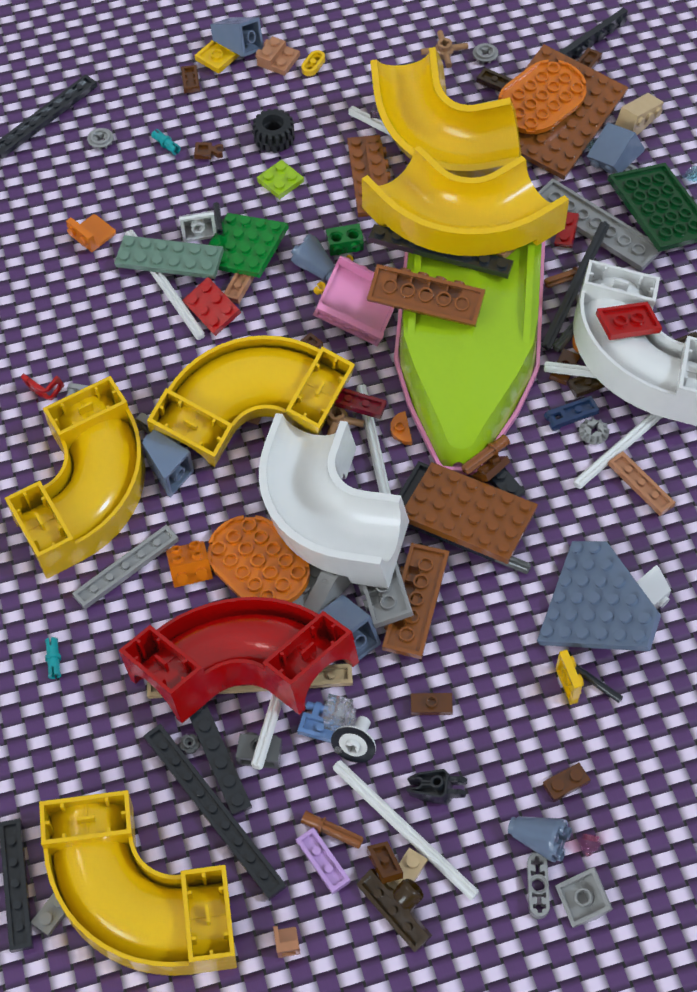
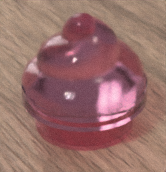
M582 833V838H579V845L587 857L591 856L600 847V836Z

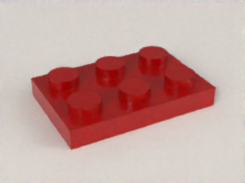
M209 277L182 300L215 336L241 313L237 306Z
M648 302L598 308L596 311V316L609 340L656 334L662 330V326Z

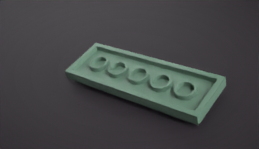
M124 235L114 264L118 268L215 279L224 249L222 246Z

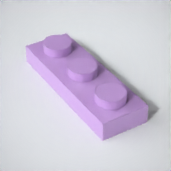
M314 827L295 839L332 895L351 882Z

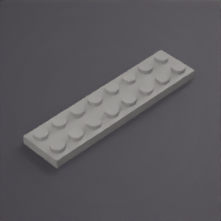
M553 178L538 191L550 203L565 195L569 199L567 212L579 213L576 231L590 240L593 239L600 222L606 221L610 224L601 247L641 272L662 252H658L647 236Z

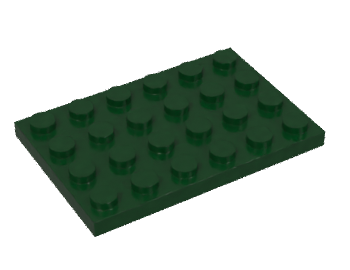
M666 163L610 174L608 176V182L658 252L697 243V204Z

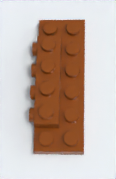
M380 135L347 138L358 217L370 216L362 208V178L368 175L378 186L391 181L390 171L386 172V169H389L388 159H384V157H387L386 146L382 147Z
M377 264L367 301L476 327L486 291L485 289L465 285L462 281H447L442 276L434 278L424 272L413 273L407 268L401 267L396 269Z
M411 543L405 566H401L400 572L414 616L384 626V629L387 631L382 645L383 651L422 659L449 551Z

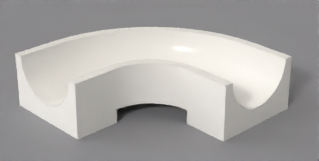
M589 260L573 321L575 343L584 363L606 388L624 401L651 414L697 426V338L687 336L685 343L670 338L661 331L656 334L609 340L596 316L598 308L648 302L653 310L660 277Z
M276 413L260 457L259 485L265 507L279 536L296 555L321 570L346 576L349 578L350 583L389 589L409 524L401 495L358 490L342 481V479L347 478L356 451V445L348 422L340 421L334 434L314 435L294 427L285 419L283 414Z

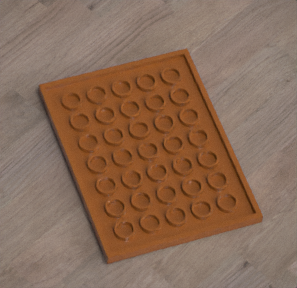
M543 44L525 70L542 60L549 59V62H558V60L567 62L575 66L583 74L586 80L587 92L582 105L551 130L540 134L519 132L521 156L534 165L565 180L628 91V87Z

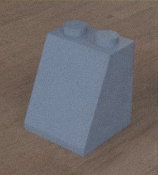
M230 17L210 24L213 41L241 57L256 53L258 49L262 50L264 47L259 17Z
M607 122L589 151L587 158L590 164L597 169L599 167L603 168L610 174L624 171L639 157L645 148L635 132Z
M154 429L145 436L142 444L147 463L167 496L171 498L194 472L191 454L189 450Z
M341 595L317 613L326 612L352 631L359 660L381 644L371 616L344 595Z

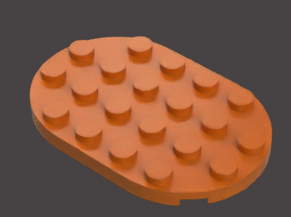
M549 59L534 63L508 82L500 91L498 100L511 98L516 111L518 132L540 134L554 128L582 105L587 92L586 80L575 66L561 60L549 62Z
M255 515V517L237 516L221 524L211 535L207 552L211 569L238 597H266L294 602L307 588L310 580L309 563L296 555L286 545L271 520Z

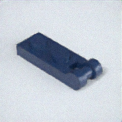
M592 396L551 409L545 412L544 417L550 422L551 430L557 431L563 426L599 414V408Z

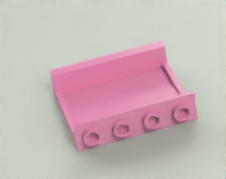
M340 256L313 316L378 346L384 336V331L394 307L367 301L374 272L364 265H359L347 257Z

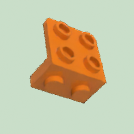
M96 214L91 215L81 224L71 217L66 220L68 234L90 252L95 251L116 235V230Z
M192 541L182 546L175 545L166 550L174 588L213 579L204 541Z

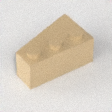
M646 93L621 107L615 125L631 130L638 135L661 115L664 102L650 93Z

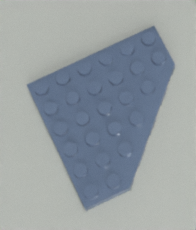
M572 541L537 642L545 646L650 651L661 614L607 541Z

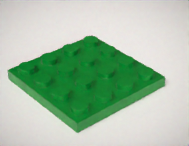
M227 213L222 221L223 234L218 235L215 233L208 245L222 246L224 249L218 270L260 278L289 226L285 222Z

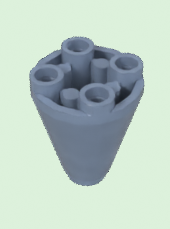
M310 233L304 238V242L300 246L296 245L292 249L291 253L293 256L291 261L300 268L328 281L335 265L318 238Z
M522 816L511 818L508 825V834H511L513 838L551 862L563 860L565 841L570 839L572 828L568 827L567 820Z

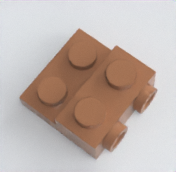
M273 36L270 40H265L262 50L258 49L256 52L257 66L284 76L300 57L299 50L286 46V41Z

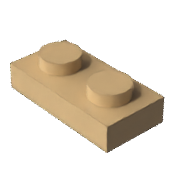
M409 848L399 863L403 871V879L388 882L387 884L394 890L402 880L411 879L415 882L428 859Z

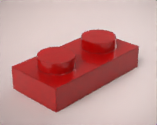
M567 212L565 229L556 234L555 246L572 248L579 213Z

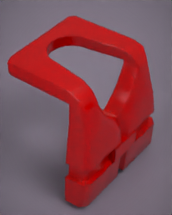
M23 373L21 375V379L32 392H35L36 395L46 400H53L64 387V383L58 376H55L49 385L43 388ZM58 384L54 392L49 396L47 393Z

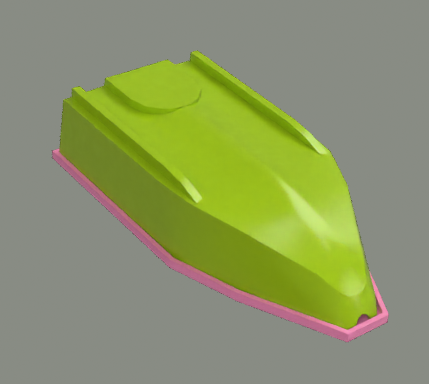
M545 241L537 246L531 242L519 247L506 258L514 260L508 279L405 252L403 268L410 269L413 273L424 272L434 278L442 276L447 281H462L465 285L485 289L486 291L476 327L399 309L394 364L407 408L434 463L467 475L462 471L461 466L486 448L488 443L494 442L503 434L505 435L524 405L540 368ZM477 469L474 470V471H473L472 473H470L469 475H473V474H474L475 472H477L478 470H477Z

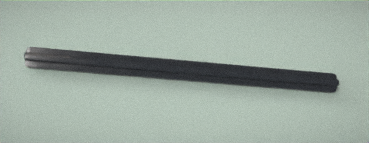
M606 221L600 222L541 344L545 350L552 348L581 288L589 260H594L610 227V224Z

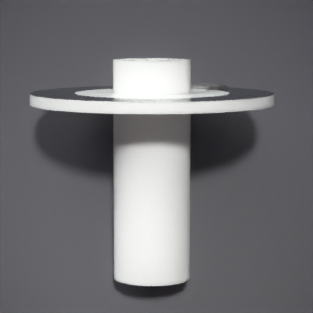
M359 716L354 726H341L337 728L331 737L334 751L342 758L355 763L371 760L376 752V744L367 733L371 724L370 720L367 717Z

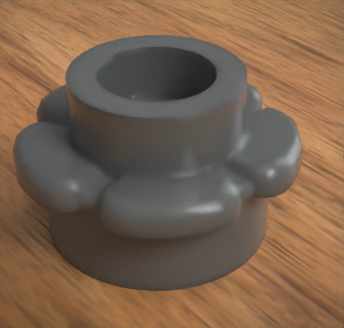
M186 734L181 738L179 747L185 753L193 754L200 747V742L196 735Z

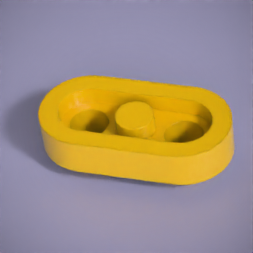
M315 50L308 55L301 65L303 75L313 76L325 63L324 52Z

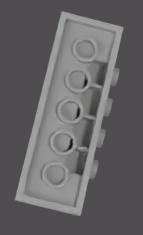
M398 562L396 563L389 589L358 584L361 594L366 597L363 603L366 611H370L375 628L414 616Z

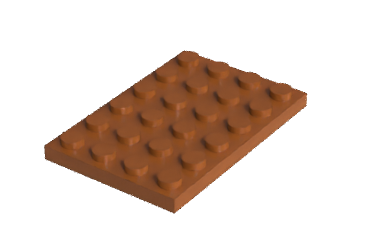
M431 462L406 504L405 510L409 524L508 564L535 514L538 504Z

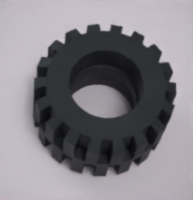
M267 109V111L257 114L253 120L254 142L262 151L266 150L268 153L284 151L283 149H288L289 145L293 144L295 139L294 121L288 112L284 113V110Z

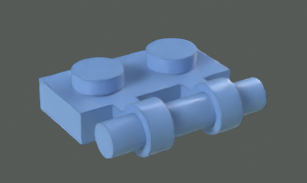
M308 701L306 709L311 710L312 714L303 712L297 732L300 735L331 743L333 732L337 728L344 726L337 719L346 720L348 712L340 710L336 706L333 708L324 706L323 703L318 701L316 703ZM320 713L329 715L330 719L320 717L319 715Z

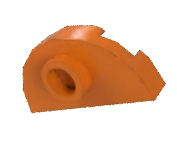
M406 411L400 412L391 421V435L395 440L402 442L404 445H412Z

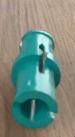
M159 129L152 132V138L158 141L161 147L168 149L173 155H177L180 152L181 147L173 142L170 136L164 135Z
M51 637V642L49 638L45 639L47 652L45 661L48 664V678L55 679V675H57L58 679L61 677V655L58 650V638Z

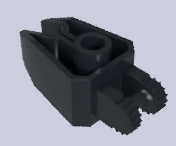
M445 769L418 772L407 778L410 785H417L418 787L406 788V791L409 795L421 801L447 805L451 802L452 798L466 797L465 790L453 789V785H466L467 778L450 776Z

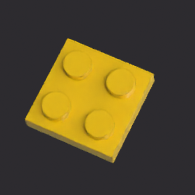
M212 40L194 56L197 62L219 74L240 55Z
M563 650L559 652L555 669L570 705L578 703L584 682L581 674L576 672L574 657L569 655L568 650Z

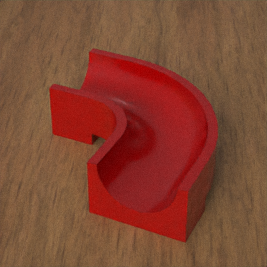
M266 597L224 599L199 606L175 617L157 630L149 625L119 649L131 681L135 684L143 678L148 681L165 699L175 714L176 719L181 723L185 722L218 693L239 685L262 687L300 715L305 710V699L312 682L325 667L341 659L352 667L359 663L352 631L324 611L317 614L299 604Z

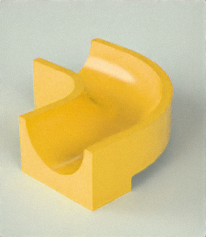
M436 47L429 48L428 55L422 60L407 65H386L380 63L377 59L370 61L373 90L379 115L397 146L408 158L412 159L414 148L420 145L448 172L461 177L474 178L491 174L521 156L516 111L511 98L475 105L460 104L450 99L446 95L443 62Z
M419 145L414 148L412 159L406 169L393 181L378 186L368 175L362 178V208L377 224L389 227L404 239L432 251L459 256L499 254L517 249L531 242L537 246L565 229L569 199L564 195L552 203L545 200L532 184L527 171L526 159L523 156L518 157L491 174L469 178L448 172Z
M262 335L234 339L204 352L178 374L169 388L164 390L147 419L149 432L155 429L161 434L187 445L203 456L208 464L214 467L235 431L242 424L254 418H274L276 413L283 414L285 419L294 427L310 434L319 435L336 399L345 384L349 382L355 364L324 347L319 349L292 338Z
M111 376L43 408L51 434L64 454L63 465L55 478L43 486L41 481H38L5 497L17 527H20L46 579L87 559L116 537L134 513L143 491L146 473L145 456L135 419L129 410L128 403Z
M128 790L39 802L41 845L44 851L45 867L50 885L71 925L94 949L125 967L155 975H192L237 968L226 865L180 871L181 875L164 874L149 867L137 853L134 812Z

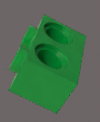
M359 223L326 229V242L330 256L364 250V238Z

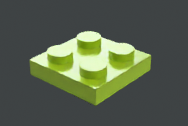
M280 160L257 176V182L280 200L304 182V177L283 160Z

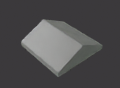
M595 867L555 885L572 928L597 920L613 910Z

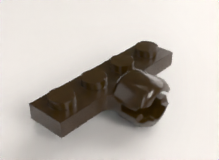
M373 868L356 884L414 952L419 951L432 937V934L413 913L415 906L424 896L422 889L413 880H402L393 890L387 883L382 884L376 870Z

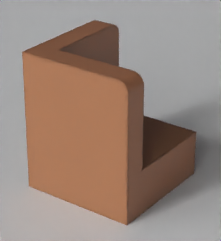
M273 926L278 958L299 955L300 948L296 927L278 930V926Z

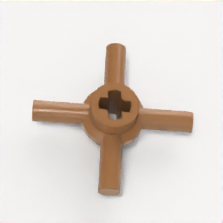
M439 30L437 31L439 40L435 47L441 60L445 61L446 68H451V54L454 51L468 49V43L452 44L450 39L444 37L443 31ZM429 48L420 49L421 55H427Z
M333 406L326 418V422L330 425L327 435L336 433L340 421H346L350 425L363 428L365 420L348 417L347 412L343 408Z

